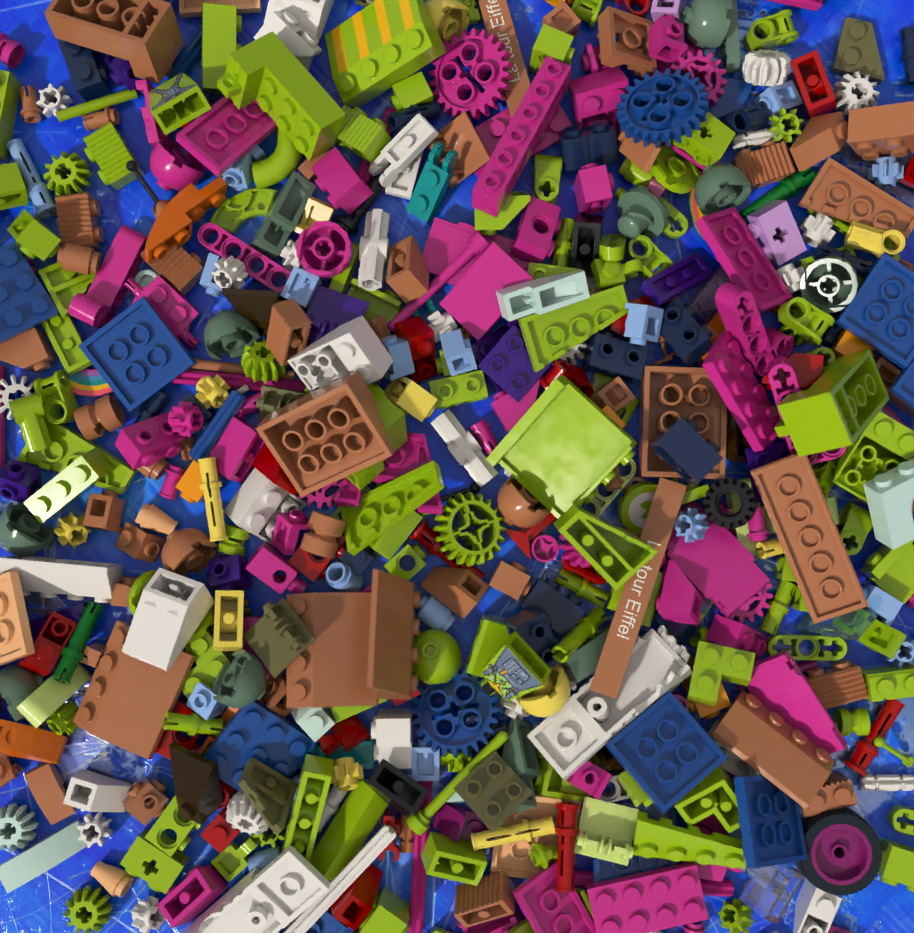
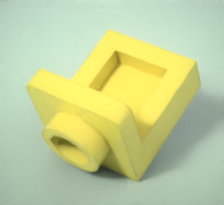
M311 196L308 198L301 222L296 225L294 231L300 234L316 221H332L336 208Z

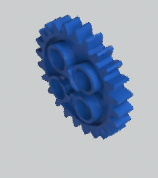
M667 68L665 73L661 75L658 70H655L652 77L645 73L643 81L634 79L635 87H625L627 94H620L621 102L617 103L618 112L616 113L621 131H625L626 138L633 136L635 144L643 140L644 147H647L651 142H654L655 148H658L661 142H665L667 147H670L671 140L674 139L679 144L682 143L681 136L685 135L691 138V129L700 130V122H706V113H709L708 92L705 90V84H700L699 77L691 79V72L681 76V69H678L674 74H670V69Z
M466 668L462 674H459L458 671L457 675L447 683L425 684L427 686L425 690L418 688L421 698L412 699L413 703L418 706V708L411 710L412 715L418 717L412 721L414 727H421L416 731V735L418 737L425 736L422 743L425 746L432 743L431 750L434 753L441 747L443 757L448 755L449 750L452 751L454 758L458 757L461 750L468 757L469 748L471 747L478 753L479 742L488 745L485 738L486 734L495 736V732L490 728L491 725H499V721L493 718V716L501 714L499 708L493 707L499 703L498 697H490L484 693L481 688V682L484 679L478 682L479 676L472 675L470 677V674L466 673ZM463 690H471L472 696L466 701L459 699V694ZM436 698H446L443 707H433V702ZM474 704H479L478 708H470ZM454 707H458L460 710L457 717L452 715ZM435 715L441 716L436 720H432V717ZM474 715L479 717V723L475 727L470 728L466 726L468 717ZM443 724H452V731L449 734H439V729Z

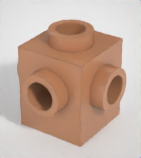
M145 776L141 781H135L128 789V796L122 802L123 807L146 826L154 816L156 818L159 817L166 809V802L169 800L165 793L167 788L156 778L150 781Z

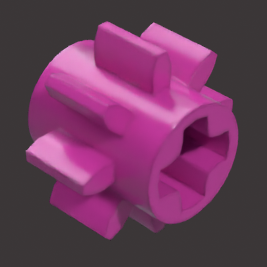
M180 401L179 406H173L168 415V423L173 428L172 431L179 432L180 436L192 437V431L198 432L204 421L199 406H193L192 402Z

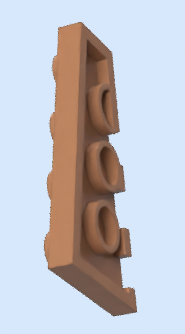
M830 157L824 161L797 206L849 223L855 221L885 231L898 230L904 235L905 239L909 237L914 229V210Z

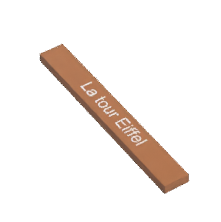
M477 0L485 30L490 35L494 34L498 37V42L501 41L506 45L504 50L511 54V57L506 61L511 62L514 67L507 72L513 75L514 79L506 81L511 90H503L506 98L510 118L512 119L530 86V81L507 1ZM544 133L542 134L540 140L545 139Z
M660 477L640 539L650 543L659 552L625 582L589 690L617 699L687 488L686 485Z

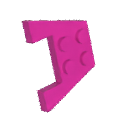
M407 432L408 441L397 449L393 456L383 461L385 470L371 482L388 483L431 462L425 434ZM345 477L340 492H337L334 497L335 506L360 508L362 490L360 491ZM439 492L418 507L417 512L443 514Z

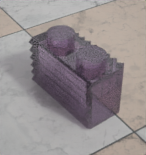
M722 266L714 271L707 282L703 284L688 303L697 316L694 320L699 325L702 323L708 324L717 314L718 308L715 303L717 289L724 283H731L729 276Z

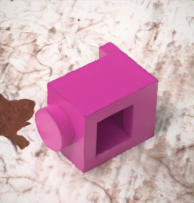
M673 15L660 16L649 28V57L673 64L688 49V44L684 43V24L677 22Z
M587 760L566 781L599 800L612 774Z

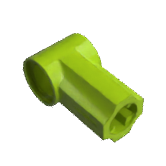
M35 393L9 401L13 418L20 427L28 452L39 451L53 445L43 418L45 413L38 394Z

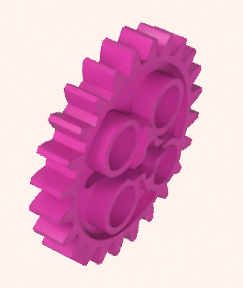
M472 28L469 34L466 30L462 29L461 38L453 33V42L451 44L445 40L443 41L446 53L441 55L439 60L431 62L436 66V70L428 72V74L435 77L434 80L428 83L429 86L436 88L432 92L433 97L438 99L437 102L441 108H444L443 111L449 115L452 114L454 118L466 111L469 118L472 115L476 120H480V112L490 116L489 107L498 110L499 107L496 101L498 99L506 100L502 94L503 90H511V87L506 84L507 80L514 79V76L507 72L514 67L511 62L506 61L511 57V54L504 50L506 45L501 41L498 42L499 38L494 34L490 35L484 29L479 32L475 28ZM476 50V56L470 60V55ZM458 57H460L464 66L471 70L470 73L476 81L485 89L484 93L481 92L476 83L471 81L469 73L457 62ZM456 70L455 77L450 80L451 73ZM492 70L491 77L485 81L487 72ZM472 89L470 98L465 100L466 93Z

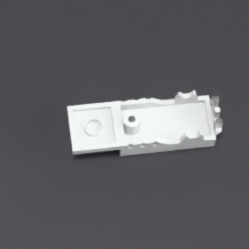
M663 625L658 631L651 628L644 636H637L617 699L589 690L593 680L592 677L587 684H584L576 694L574 693L569 698L567 704L557 714L548 716L527 737L565 781L606 743L666 693L672 692L692 674L691 668L687 664L690 655L683 645L681 647L677 645L676 639L670 636Z
M290 845L261 871L255 867L181 933H279L281 929H284L330 889L331 883Z

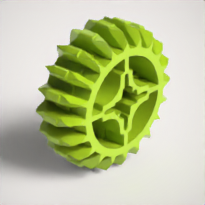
M467 492L464 496L459 493L455 495L454 499H447L446 506L442 505L443 514L437 515L434 518L440 525L433 527V531L440 533V536L436 537L434 541H442L443 546L440 547L439 551L445 552L448 550L447 559L452 560L456 557V564L461 565L465 562L470 567L474 566L475 563L478 565L484 564L485 559H493V552L497 553L501 550L497 543L504 542L505 538L499 534L505 532L507 528L499 524L505 518L502 516L497 517L496 513L499 508L497 506L494 508L490 507L492 499H487L483 502V494H477L474 497L472 492ZM473 511L477 512L483 520L476 518ZM458 513V516L456 517L458 522L457 527L454 530H452L453 518L455 514ZM468 526H478V528L473 529L470 533L468 531L461 533V530L466 529ZM486 528V538L483 545H481V542H483L482 532ZM455 538L463 540L466 547H469L470 550L462 547Z

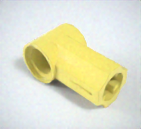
M853 221L846 232L844 246L871 253L877 259L884 252L893 258L903 250L906 240L904 235L898 230L885 231ZM884 240L892 243L893 251L886 249Z

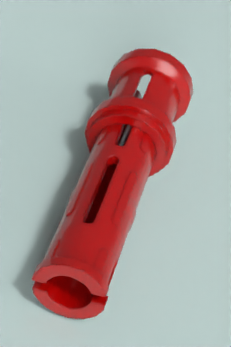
M426 520L410 536L411 540L416 539L428 549V554L433 556L436 554L450 567L468 569L481 580L484 577L485 573L475 565L468 567L465 562L458 565L456 564V557L452 560L447 559L449 551H439L443 543L442 541L435 542L434 540L440 535L427 525L428 522Z
M896 699L887 700L872 723L869 735L864 736L863 740L859 739L856 741L857 747L849 760H845L843 764L866 777V769L873 758L879 756V750L874 744V739L878 736L883 738L886 736L905 705Z
M556 802L555 807L558 808V825L555 826V832L558 835L556 891L574 892L575 836H578L580 829L577 827V810L580 809V804Z

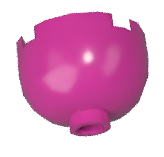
M160 138L152 149L149 163L153 175L157 178L156 183L167 191H171V189L181 191L190 183L196 186L204 176L206 167L191 153L187 155L180 150L182 146L168 139Z
M316 221L307 230L304 229L300 233L296 243V255L302 266L310 274L320 278H334L342 274L350 266L353 258V244L348 233L338 224L331 221Z

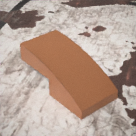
M618 375L593 392L589 399L601 410L608 405L616 413L633 400L635 396Z
M45 762L25 772L24 776L27 784L51 825L76 813V807L63 804L67 792L63 787L64 779L52 763Z

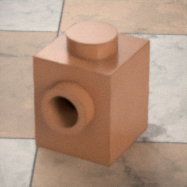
M500 560L488 585L518 601L520 596L525 597L532 583L529 582L531 576L525 573L528 569L527 567L514 560L511 565Z

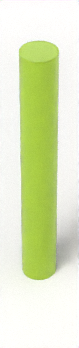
M135 88L132 91L126 89L56 111L55 113L59 122H63L108 106L138 98Z

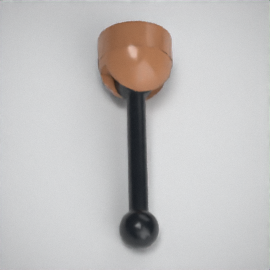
M130 160L127 162L126 168L135 174L155 202L153 214L157 219L169 201L158 199L138 171L137 163Z

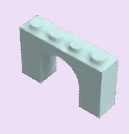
M914 458L900 463L897 467L879 474L874 479L863 484L875 538L893 550L914 539V521L912 516Z

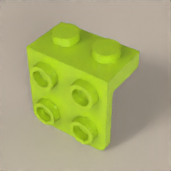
M914 539L894 550L882 544L877 551L873 552L866 559L865 564L860 569L881 590L904 604L914 594V545L912 544Z

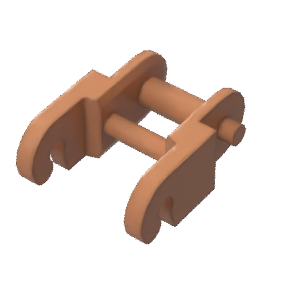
M659 336L657 344H660L664 356L662 360L652 363V366L671 361L674 355L679 357L674 350L673 353L668 354L664 345L665 339L662 336ZM647 341L646 345H649L650 343L652 344V343H655V342Z

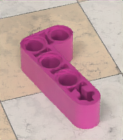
M126 225L119 229L87 294L78 293L72 299L68 310L69 315L98 329H101L115 318L129 290L124 286V283L128 282L127 280L130 277L135 278L143 262L140 253L145 249L147 235Z
M724 283L717 289L715 303L725 330L729 331L733 339L739 343L741 353L745 360L751 364L753 372L764 376L768 373L769 363L774 358L788 357L795 344L793 337L772 327L764 328L751 292L731 283Z
M783 356L774 358L769 363L768 375L777 406L782 401L781 398L784 395L801 390L792 361ZM783 368L787 383H781L780 374L777 373V369ZM778 410V413H779V416H780V420L782 421L783 419H782L781 414H780V412H779V410ZM790 435L785 436L790 455L796 453ZM846 447L807 456L812 465L842 456Z

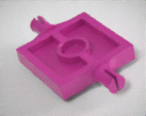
M158 275L144 288L132 277L127 280L128 282L124 283V286L135 295L132 304L142 296H146L178 339H182L192 350L200 343L189 332L192 322L201 312L162 275Z

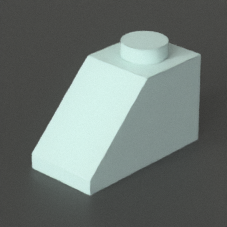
M286 694L282 697L284 701L286 700ZM330 708L291 710L296 723L314 742L320 739L336 723Z

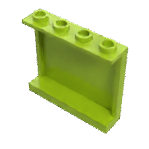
M561 375L550 384L488 455L486 460L493 467L499 463L558 519L573 504L579 506L584 502L588 505L598 494L595 488L601 482L606 486L617 474L613 469L619 463L625 466L636 454L632 449L637 445V442L569 379Z

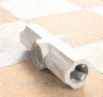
M373 208L372 211L366 213L364 237L361 236L358 286L366 291H376V289L382 288L384 265L388 262L390 215L384 212L383 209Z
M449 409L431 422V425L448 445L447 449L460 466L463 465L468 474L479 487H482L498 474L495 468L486 460L485 455L482 453V448L469 431H465Z

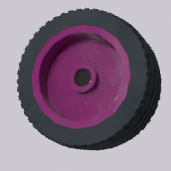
M847 807L829 810L806 818L801 816L808 860L798 861L795 864L811 884L826 893L840 896L858 893V891H862L871 884L877 876V872H879V867H881L882 848L876 832L864 818Z

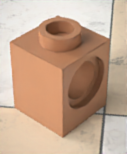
M563 1L543 17L541 28L544 23L574 36L575 39L579 33L581 20Z

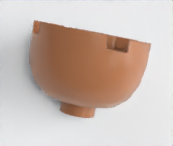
M511 475L499 489L497 505L502 513L500 516L505 517L503 521L509 526L515 525L521 528H530L538 525L551 513Z
M198 528L174 530L166 538L167 541L162 548L161 557L165 570L187 577L186 575L193 571L197 575L208 566V561H212L217 553L214 547L218 548V545L215 541L210 542V536Z

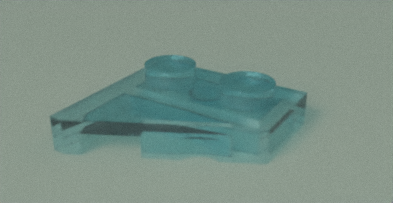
M858 609L814 624L810 613H808L797 628L801 633L807 635L809 632L821 633L824 637L834 638L840 636L848 640H858L875 619L864 609Z

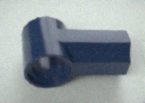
M758 103L732 111L719 117L718 120L736 133L733 137L735 138L767 126L768 118L771 115L768 107Z

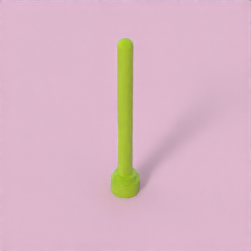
M503 730L498 732L488 745L423 810L419 809L415 815L406 818V823L417 835L421 836L429 828L430 818L455 794L456 791L453 788L489 755L497 751L508 739V733Z

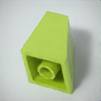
M483 613L466 662V673L485 678L481 673L482 669L491 656L509 637L504 620Z

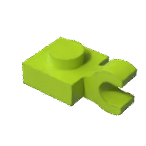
M594 259L590 264L597 289L624 285L626 279L637 278V271L644 270L640 259L631 260L624 264H621L620 260L606 261Z
M250 835L240 846L232 841L221 854L219 853L212 859V865L228 883L248 866L247 855L258 846L260 842L259 837L254 838L253 835Z

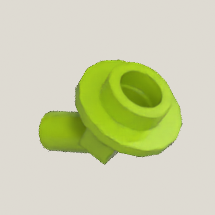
M538 842L531 844L532 850L529 851V854L535 866L547 869L550 859H557L558 847L552 845L545 846Z

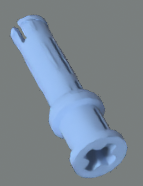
M20 138L10 140L6 147L14 162H17L27 187V197L29 200H32L37 210L35 212L37 219L46 220L56 216V204H54L49 194L50 189H48L45 182H42L24 146L23 140Z

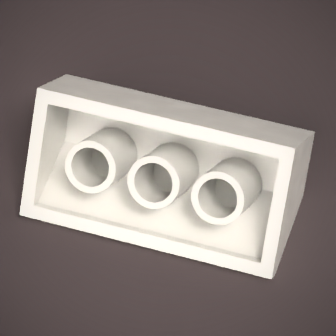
M9 555L0 557V575L9 571H18L23 595H30V591L40 592V597L57 598V594L67 595L68 600H84V596L95 597L94 602L111 603L113 583L121 581L124 564L39 556Z

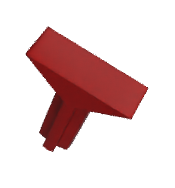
M550 513L536 526L521 528L519 531L507 528L505 532L531 560L529 543L557 518Z

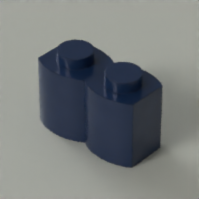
M601 119L594 121L591 126L571 125L566 127L564 131L559 132L562 164L565 171L579 170L587 164L597 163V165H604L619 160L616 128L612 122Z

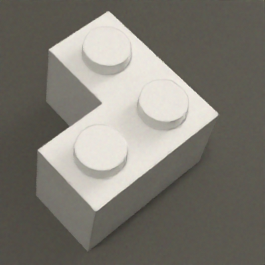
M380 708L378 715L373 717V722H371V739H376V744H374V761H379L380 763L382 759H385L398 769H412V708Z

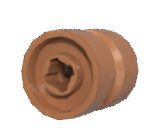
M112 394L95 400L94 405L88 403L73 411L76 424L88 441L104 436L105 430L113 432L126 426L123 411Z
M312 510L308 522L310 532L304 533L300 548L325 558L334 559L339 546L336 539L342 537L347 522Z

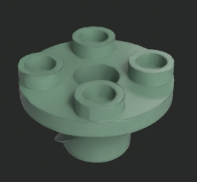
M640 185L627 190L620 197L617 206L620 217L617 227L626 238L634 239L639 235H644L652 239L659 236L666 228L670 211L656 196L649 192L648 188Z

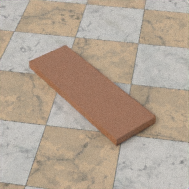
M796 452L751 469L750 472L813 623L816 624L868 607L869 604L808 456L799 457Z

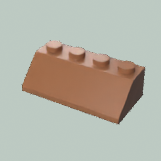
M743 689L731 702V706L727 707L711 734L804 809L811 804L830 776L835 762L825 749L815 746L807 739L803 732L793 729L784 722V719L778 713L767 709L756 696L748 694Z

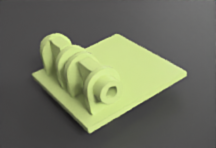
M584 796L578 825L580 832L575 840V853L628 866L629 858L632 859L634 853L632 842L639 809L615 803H606L602 800Z

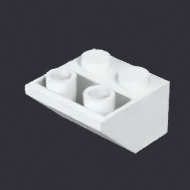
M254 468L224 509V513L237 526L273 545L271 541L278 513H289L291 510L302 511L307 503L297 495L294 496L275 485Z

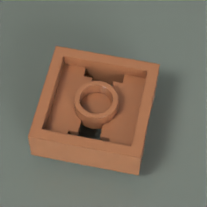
M608 6L597 17L599 31L597 38H599L600 44L599 58L601 59V64L612 68L625 64L629 70L633 71L634 75L643 78L645 73L650 75L657 68L656 59L649 57V28L653 25V21Z

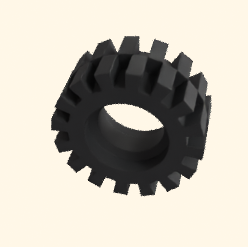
M734 478L718 480L705 493L706 498L703 503L705 504V513L708 514L711 522H714L719 527L727 529L741 527L750 521L756 512L757 498H755L754 491L747 483ZM728 492L737 494L741 499V508L735 514H726L720 508V499Z

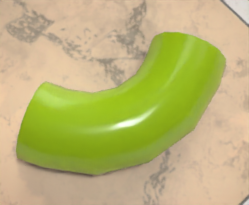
M279 128L276 130L277 146L274 152L268 158L252 162L253 178L257 189L267 188L283 182L296 170L303 153L296 149L291 139L281 132Z

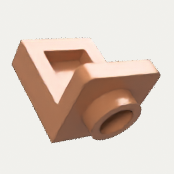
M126 522L115 547L135 559L154 563L165 539L151 534L133 523Z

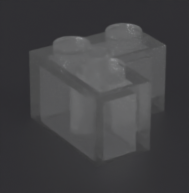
M789 863L761 868H740L751 879L744 884L743 892L739 899L763 919L778 923L805 876Z

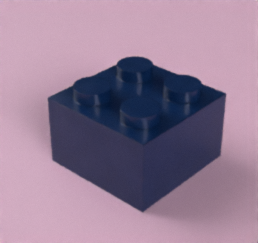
M681 417L671 421L648 445L688 484L699 483L723 458L718 454L720 448L712 440L707 439L705 441L697 433L700 429L693 421L688 418L684 420Z

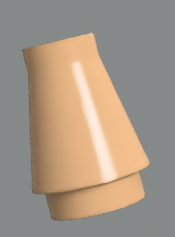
M144 503L135 519V522L140 524V528L167 535L173 532L178 524V521L172 519L153 503L151 505Z
M101 860L95 864L90 873L112 897L118 896L122 898L134 881V878L125 870L106 864Z

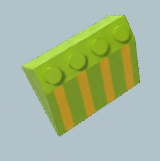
M375 0L325 34L332 77L344 104L359 108L390 89L393 84L404 80L446 53L424 0Z

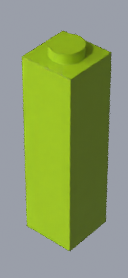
M358 779V787L351 790L311 855L309 863L327 880L332 881L360 851L388 806L367 784L368 779Z

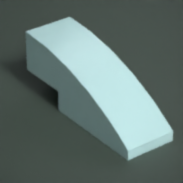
M583 270L547 276L496 291L501 315L509 322L533 313L541 315L590 298L585 271Z
M80 819L0 864V880L6 892L9 893L87 847V843L83 840L78 841L81 830H78L76 827L81 823Z

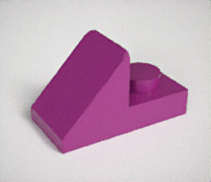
M448 802L436 812L432 823L433 828L457 843L459 838L472 842L471 833L489 830L473 810Z

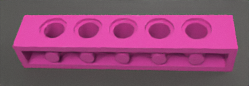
M546 56L472 189V207L496 218L498 217L569 87L572 66Z

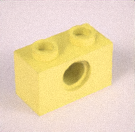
M404 376L390 381L384 390L387 398L392 403L397 404L404 409L406 414L421 422L433 413L435 409L434 404L438 400L414 381Z
M215 590L214 651H237L242 649L244 591Z

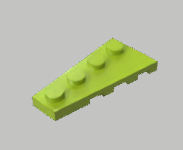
M623 284L591 294L588 299L541 315L534 313L519 318L518 322L534 372L540 371L553 360L560 358L576 345L586 341L599 330L604 329L627 314L629 309L625 308V303H628Z
M46 417L43 418L53 445L33 452H28L25 445L17 458L19 461L29 462L38 465L40 468L60 473L78 457L97 448L113 470L95 483L94 486L118 494L126 492L138 471L136 469L133 470L129 464L99 445L88 441L83 435L67 425L50 423Z
M433 460L361 496L360 508L340 506L342 520L347 522L344 532L348 553L355 556L444 488L439 464Z
M637 812L632 847H634L633 855L644 858L669 859L675 862L686 861L701 865L727 866L733 869L746 868L743 855V841L741 839L716 832L706 835L698 827L688 825L685 829L672 825V820L661 817L657 821L647 818V813Z

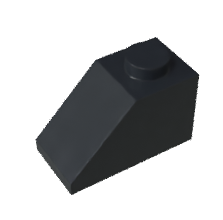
M577 213L573 224L570 268L583 269L587 277H594L590 264L594 259H599V245L603 234L604 216Z
M385 759L381 760L367 782L384 802L406 817L415 815L429 792L428 789Z

